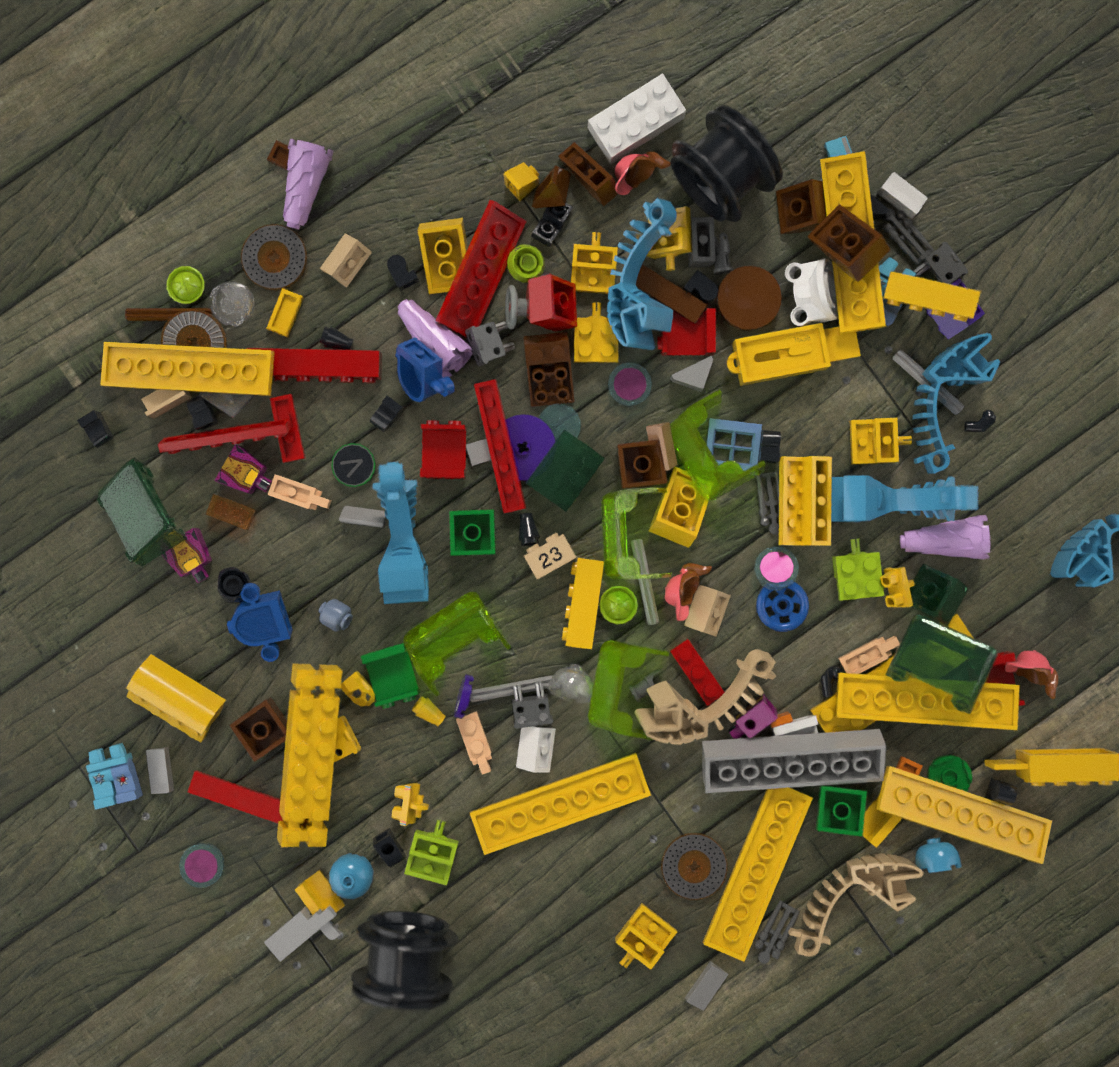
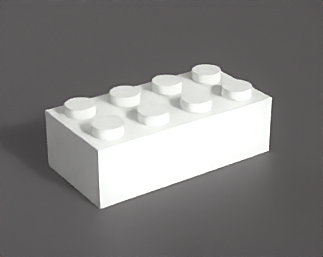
M662 73L588 120V130L609 163L612 164L683 120L686 109Z

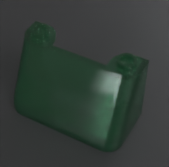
M134 457L127 461L98 492L99 497L97 501L107 511L127 550L125 555L131 563L135 562L140 566H144L186 540L187 537L183 529H176L174 518L168 514L152 484L154 483L152 479L154 475L150 468Z
M915 615L907 627L886 675L897 682L907 681L910 676L915 677L953 695L951 702L954 707L959 711L971 714L998 653L988 644L928 617Z

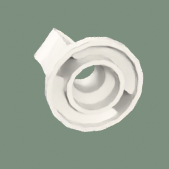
M829 258L804 264H789L785 270V276L788 281L794 283V298L797 305L791 312V321L795 325L802 327L839 319L833 265ZM801 269V276L795 279V271ZM806 312L807 318L801 323L799 320L800 315Z

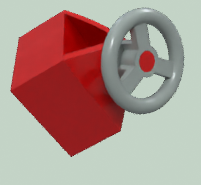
M552 274L528 279L525 299H518L515 286L510 285L507 288L505 300L507 327L511 330L515 328L517 316H526L530 323L555 332L577 327L575 284Z

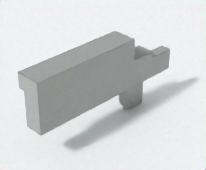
M305 906L275 931L264 944L281 962L319 929L328 939L334 940L341 934L338 930L339 924L336 923L334 925L331 921L337 913L329 906L324 911L319 909L311 916L309 909Z

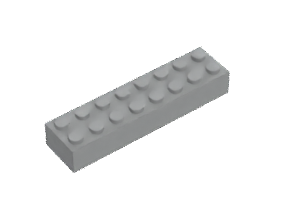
M880 729L702 741V776L705 792L717 793L883 781L886 744Z

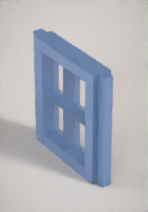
M709 418L703 471L756 477L762 424ZM716 431L732 433L731 445L714 443ZM736 434L753 436L751 447L735 446ZM714 448L730 449L729 461L713 460ZM734 450L751 452L750 463L733 462Z

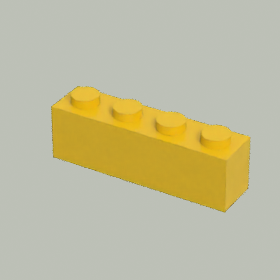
M891 271L883 299L887 300L888 305L900 307V304L903 303L910 305V310L922 312L923 308L932 310V315L944 317L946 313L954 315V320L967 322V319L974 318L981 291Z
M577 558V562L572 563L571 575H575L574 584H569L568 597H572L571 606H566L565 618L569 619L568 628L563 627L562 640L566 641V646L592 649L604 561Z

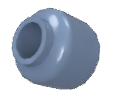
M337 599L324 602L318 611L320 613V622L335 632L341 629L345 630L353 618L351 608Z

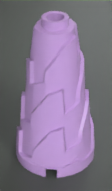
M290 139L283 218L287 222L288 227L300 229V225L304 226L307 223L313 201L316 198L329 162L332 161L334 151L328 149L327 154H325L326 150L322 146L297 140L296 143L294 139Z
M406 299L398 305V315L412 338L416 337L443 359L442 377L452 376L449 370L454 369L457 372L467 363L473 354L471 352L473 349L458 335L454 334L446 326L436 322V319L429 312L423 310L413 300L408 301Z
M977 515L966 519L921 527V529L904 531V535H900V548H905V552L949 557H968L980 560L989 559V555H987V553H990L989 525L983 526L982 522L988 521L987 516Z

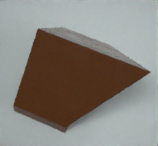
M555 165L535 190L532 207L565 206L571 172Z

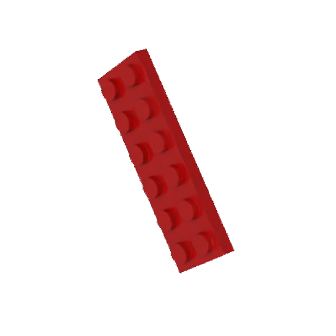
M489 200L435 320L436 322L467 338L466 329L472 326H480L507 266L509 254L515 248L526 224L524 219L496 201Z

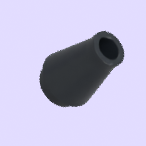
M325 326L319 343L324 344V347L350 350L354 339L349 338L332 326L330 328Z
M520 514L519 541H521V546L539 544L538 539L540 535L534 522L533 514Z

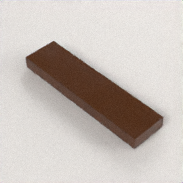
M643 264L641 265L636 280L637 288L696 324L707 304Z

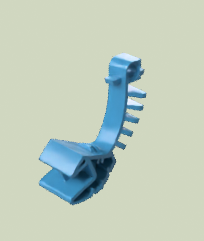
M659 198L653 203L645 202L643 205L644 213L651 224L638 220L630 222L631 226L642 233L625 230L623 235L636 242V244L631 245L619 242L617 247L630 254L628 258L615 255L614 261L624 264L622 271L611 269L610 273L621 278L619 284L609 287L608 300L610 301L607 305V317L615 336L626 347L654 350L655 342L652 330L670 332L672 327L673 310L650 298L649 295L639 290L636 286L637 276L646 255L662 235L667 237L672 235L669 228L677 217V212L671 202Z
M989 333L980 334L951 345L936 356L931 365L922 373L931 383V386L924 384L917 387L916 392L927 393L928 397L927 399L915 400L914 406H927V413L914 414L912 420L927 418L928 426L913 428V432L930 431L931 438L915 442L917 446L933 443L936 450L914 458V464L923 461L928 474L937 473L947 468L950 462L948 451L955 449L953 444L944 445L938 425L937 397L940 385L947 383L948 386H962L963 384H981L992 381L1000 360L987 362L978 352L991 341L992 336ZM935 455L940 458V464L937 467L933 464V457Z
M388 462L387 465H379L380 482L373 483V489L377 491V497L381 499V507L386 509L385 517L389 520L388 525L391 533L388 547L378 568L380 592L383 593L384 604L429 601L428 565L415 536H413V528L416 524L415 520H411L416 515V508L412 507L417 504V499L414 497L417 495V480H405L403 465L398 462Z
M866 475L832 477L831 522L870 521L892 511H900L901 514H907V511H911L914 516H920V512L923 511L926 518H933L934 512L937 519H945L946 517L947 521H954L955 510L978 509V486H955V477H948L946 481L937 480L934 486L933 482H926L923 488L920 485H913L911 489H907V487L893 489Z
M1119 514L1106 516L1107 524L1102 519L1092 520L1082 530L1072 535L1063 544L1061 551L1057 553L1052 564L1051 576L1054 578H1072L1076 574L1080 578L1075 584L1076 587H1097L1112 581L1113 564L1110 541L1112 534L1119 531Z

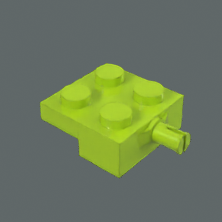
M860 538L850 539L852 553L832 557L834 578L837 581L838 599L840 601L884 596V588L880 579L882 576L880 552H861Z
M437 820L434 832H424L416 829L404 874L447 885L459 841L442 835L446 822L442 821L439 829L441 820Z

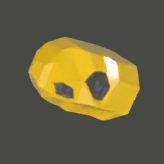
M358 671L341 684L343 692L355 704L370 706L375 701V694L371 685Z

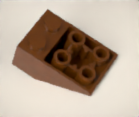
M567 332L524 336L531 407L575 402Z

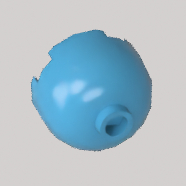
M940 838L926 839L927 844L920 846L916 851L915 865L921 870L927 868L928 873L951 870V865L954 864L956 868L962 867L957 849L949 842H941Z
M348 853L340 856L333 863L329 872L331 889L337 896L344 899H356L363 896L370 889L373 882L374 871L372 865L364 856L361 857L357 854Z

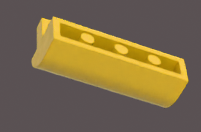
M780 457L779 545L831 546L832 457Z
M152 654L140 665L126 688L129 690L127 698L200 743L206 738L211 724L220 715L226 702L224 698Z

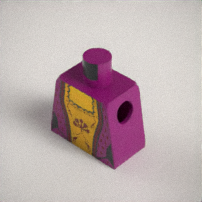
M236 444L214 480L249 494H253L256 487L267 493L272 484L270 479L263 476L267 467L243 447Z
M199 528L190 529L158 549V552L179 576L187 577L192 574L197 583H201L209 578L203 566L210 563L212 558Z
M764 693L755 699L756 703L754 706L748 704L745 707L747 713L743 715L739 712L736 715V724L728 730L734 739H739L744 734L748 738H752L778 718L777 709ZM751 719L754 722L748 723L746 720Z

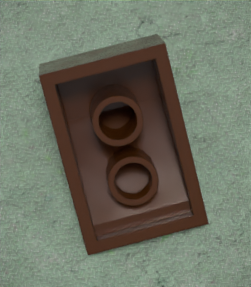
M840 204L807 236L838 267L857 282L891 250L879 232Z

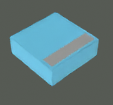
M846 136L824 144L829 158L852 154Z

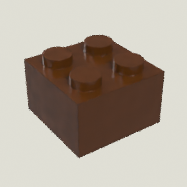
M271 697L229 725L254 762L286 741L287 719Z

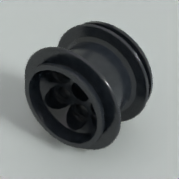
M720 105L715 110L707 113L706 127L708 133L693 146L683 141L673 143V158L670 163L679 184L702 211L710 217H714L717 221H724L726 219L731 222H738L742 217L739 201L753 188L763 192H772L776 184L782 180L783 172L776 153L757 127L734 108Z
M385 911L369 916L368 921L362 923L356 929V934L363 941L370 943L367 966L355 970L351 975L353 994L369 1004L399 1010L430 1009L447 1003L450 999L453 982L447 975L440 972L442 950L453 947L458 942L457 934L449 929L448 922L429 914L411 911Z

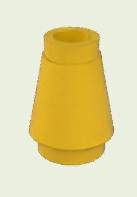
M421 696L412 708L415 716L436 726H439L446 717L428 697L424 698Z

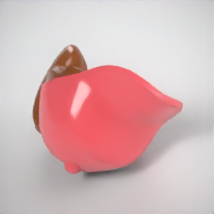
M652 151L646 152L643 155L630 154L623 157L615 167V175L618 179L615 186L616 192L620 195H627L633 188H637L640 183L649 179L655 167L664 169L669 167L671 163L658 153Z
M687 563L683 565L680 574L671 578L665 587V600L668 604L676 607V618L678 621L687 619L689 605L692 604L693 594L699 586V576L708 574L712 570V566Z
M1035 650L1023 651L1017 656L1015 662H1009L1005 665L1007 672H1016L1017 676H1023L1034 684L1044 685L1046 694L1051 699H1055L1059 680L1058 673L1050 666L1044 655Z

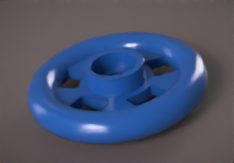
M794 581L770 582L760 591L756 608L760 620L768 628L779 632L794 630L804 622L809 611V600L804 589ZM786 588L794 592L792 598L784 595ZM775 590L778 596L771 601L768 595ZM781 601L786 603V607L783 610L778 606ZM794 603L800 604L799 613L792 612ZM769 606L772 607V610L775 613V615H772L770 617L768 616L765 609ZM780 616H789V622L780 623Z

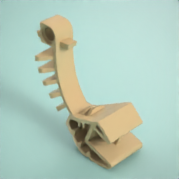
M757 649L749 652L744 661L737 659L736 664L740 670L727 691L704 710H698L689 700L684 699L667 681L660 682L646 689L654 703V708H639L635 710L634 714L646 735L659 742L682 745V743L686 744L694 741L695 738L699 740L708 737L709 723L714 722L719 731L724 729L718 720L722 715L725 714L731 723L736 721L729 711L733 705L743 715L747 713L744 706L738 700L740 696L754 706L756 701L746 687H750L762 696L764 691L752 675L773 680L776 675L772 669L776 662L769 653Z
M874 853L873 855L862 856L860 860L855 858L846 861L847 877L843 879L835 869L832 873L840 882L835 887L826 879L822 882L824 887L831 892L828 897H825L817 890L813 892L817 900L824 904L822 909L811 901L807 903L808 910L813 915L819 916L818 920L803 912L802 918L804 923L809 928L815 929V932L803 929H789V935L797 937L794 947L797 954L814 956L819 952L821 943L831 945L829 937L823 936L824 928L834 904L851 885L861 884V889L867 891L871 896H878L898 912L916 900L907 890L905 879L920 878L923 875V871L911 860L893 854ZM812 939L813 944L810 947H803L805 940Z

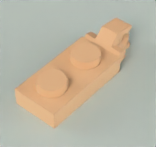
M276 474L268 492L269 496L310 510H316L317 506L329 509L332 502L321 497L322 491H319L317 488Z
M895 636L886 640L883 637L876 638L839 657L838 660L845 673L860 674L889 659V656L892 655L890 650L899 646L900 643Z
M475 711L467 714L462 719L456 718L470 761H472L473 765H479L482 775L491 772L488 760L492 759V752L478 712Z

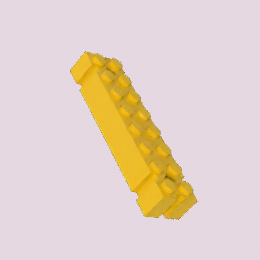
M292 664L291 682L296 687V690H290L279 810L283 821H278L277 839L281 847H299L300 841H305L308 847H326L328 829L323 821H329L340 701L335 688L341 689L342 670L337 665L319 664V670H315L311 664ZM316 686H318L319 689L316 690L315 693H313L311 690H315Z

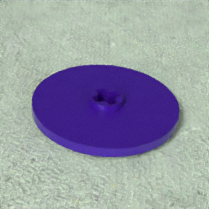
M515 415L506 419L520 480H531L541 476L551 467L556 456V439L551 428L543 420L532 415ZM527 442L529 451L521 453V448L518 446L519 443L524 444Z

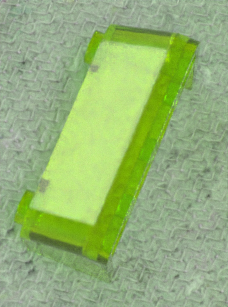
M720 389L689 406L670 424L675 453L702 498L708 501H713L764 472L766 465L764 461H761L745 471L736 461L732 460L718 465L697 428L706 422L708 417L707 410L721 403L722 392Z
M666 488L624 489L608 492L603 496L605 573L610 579L626 580L671 577V573L641 574L639 561L633 557H628L626 512H630L636 507L637 495L667 493Z
M476 592L466 593L409 630L403 638V642L418 675L435 696H438L439 692L434 680L443 675L446 668L444 660L480 637L484 643H492L500 639L507 650L511 648L502 630Z
M616 640L605 641L600 647L588 711L589 722L595 727L617 734L653 740L643 730L633 729L631 716L626 712L617 711L625 667H640L645 661L646 652L669 656V652L664 649Z

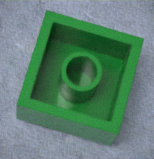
M495 510L449 511L451 556L496 554Z
M820 785L815 830L863 837L867 791Z

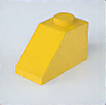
M523 162L504 173L505 186L521 201L539 185V173L532 165L528 167Z

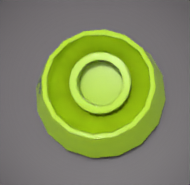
M520 245L510 252L507 266L510 274L516 280L528 283V279L542 275L545 261L542 253L536 247Z
M181 266L174 269L167 279L169 296L181 304H190L197 301L204 291L202 274L190 266Z
M614 586L603 593L599 606L601 614L607 621L614 624H624L635 616L638 603L634 593L627 587Z

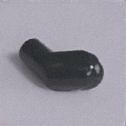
M985 410L979 421H965L964 431L985 432L996 421L994 412L992 410Z
M831 666L821 675L823 697L834 695L832 683L838 678V673H843L840 667Z

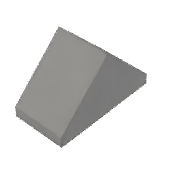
M712 356L671 375V381L701 392L713 362Z

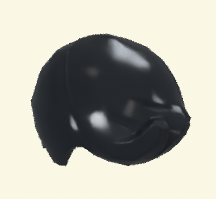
M236 567L224 568L218 575L217 591L225 602L237 604L243 601L241 597L243 586L251 583L248 574Z

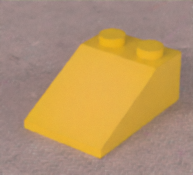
M463 218L419 224L418 236L429 294L448 292L468 249Z
M675 466L655 511L649 532L689 548L698 535L715 483Z

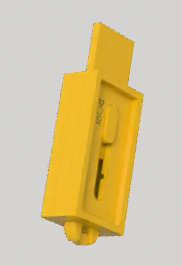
M823 323L735 339L732 343L734 353L728 357L727 367L731 373L738 374L740 386L827 370L831 367L830 362L860 357L861 354L856 332L841 334L840 326L824 329Z
M1104 748L1016 750V759L985 760V766L994 770H1016V776L1024 779V782L1031 783L1032 786H1045V782H1053L1056 786H1067L1068 782H1076V785H1090L1092 781L1098 782L1100 785H1113V781H1119V753Z

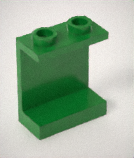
M405 642L361 655L362 663L366 664L375 694V707L382 706V709L395 706L394 701L403 699V703L416 699L415 695H418L420 690Z

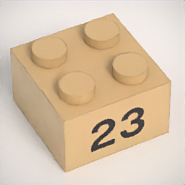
M555 533L546 538L547 543L541 547L537 543L526 549L528 554L524 557L536 579L576 558L563 534L559 536L558 533Z

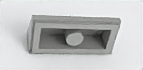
M345 506L339 517V521L343 523L380 528L386 527L387 520L385 511Z
M169 747L146 750L151 794L171 793L174 791Z
M710 961L685 996L686 1002L704 1011L729 974Z

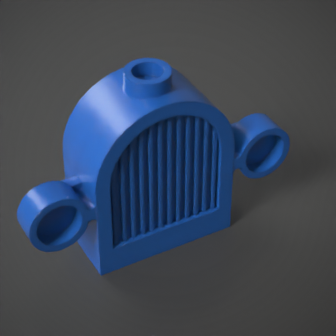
M416 337L397 345L395 356L397 358L398 378L403 390L412 400L423 402L437 393H440L442 396L454 393L455 387L452 380L447 376L442 377L443 359Z
M247 583L241 591L243 601L236 607L232 620L227 621V628L230 634H233L238 641L245 645H263L261 657L267 662H273L278 658L280 652L279 646L274 642L290 639L293 630L280 590L260 595V588L256 584Z

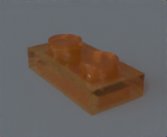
M213 494L206 515L249 530L256 510Z

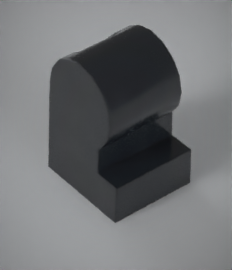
M393 255L389 258L387 267L400 292L420 282L414 270L408 273L407 262L402 256Z
M699 270L694 273L683 288L689 294L692 292L696 293L699 300L706 304L712 303L718 295L717 285Z
M204 394L186 401L196 430L203 431L218 424L213 409Z
M387 395L371 417L370 422L382 432H385L405 409Z
M93 410L77 420L95 447L99 448L113 439V434L101 412Z
M762 430L758 462H780V431Z
M991 778L985 798L1004 805H1013L1017 797V787Z
M390 828L373 838V847L390 868L406 859L404 850Z

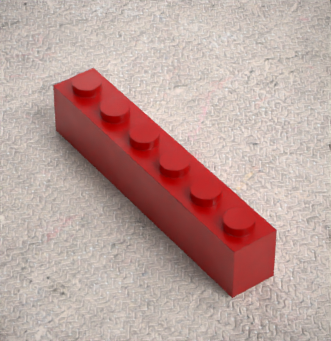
M247 348L274 351L272 378L279 382H287L288 378H297L298 382H310L311 378L318 379V382L330 383L332 379H340L342 383H354V379L362 380V383L373 384L376 383V380H381L382 353L380 351Z

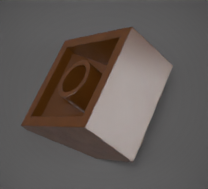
M811 179L776 191L781 234L813 231L827 217L823 181Z
M660 440L617 445L622 490L667 484Z

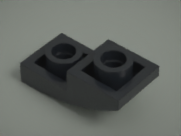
M565 203V206L547 207L531 237L550 248L570 215L573 206Z

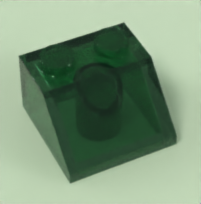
M922 564L914 578L915 585L910 587L913 602L911 608L940 624L948 626L969 588L959 579L926 564Z

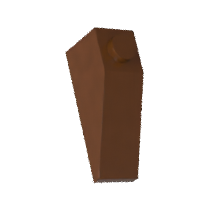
M575 142L558 156L590 195L603 207L618 195L615 190L616 182L613 176Z

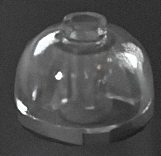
M236 281L224 282L213 288L210 293L213 303L210 306L211 311L216 319L224 325L230 324L234 325L233 327H237L250 319L254 312V296L250 289L242 283Z
M571 664L570 667H563L553 674L548 691L550 690V694L563 700L570 701L569 698L577 699L576 703H589L593 692V682L589 674L583 671V667Z

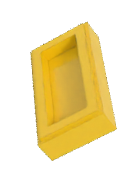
M282 288L266 329L288 338L304 297Z

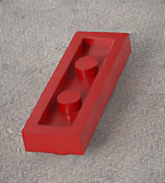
M288 394L270 398L274 421L291 418L293 426L286 436L278 438L283 463L306 459L293 395Z
M688 638L670 650L707 706L725 693Z

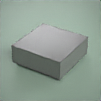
M487 439L466 445L472 466L491 461Z

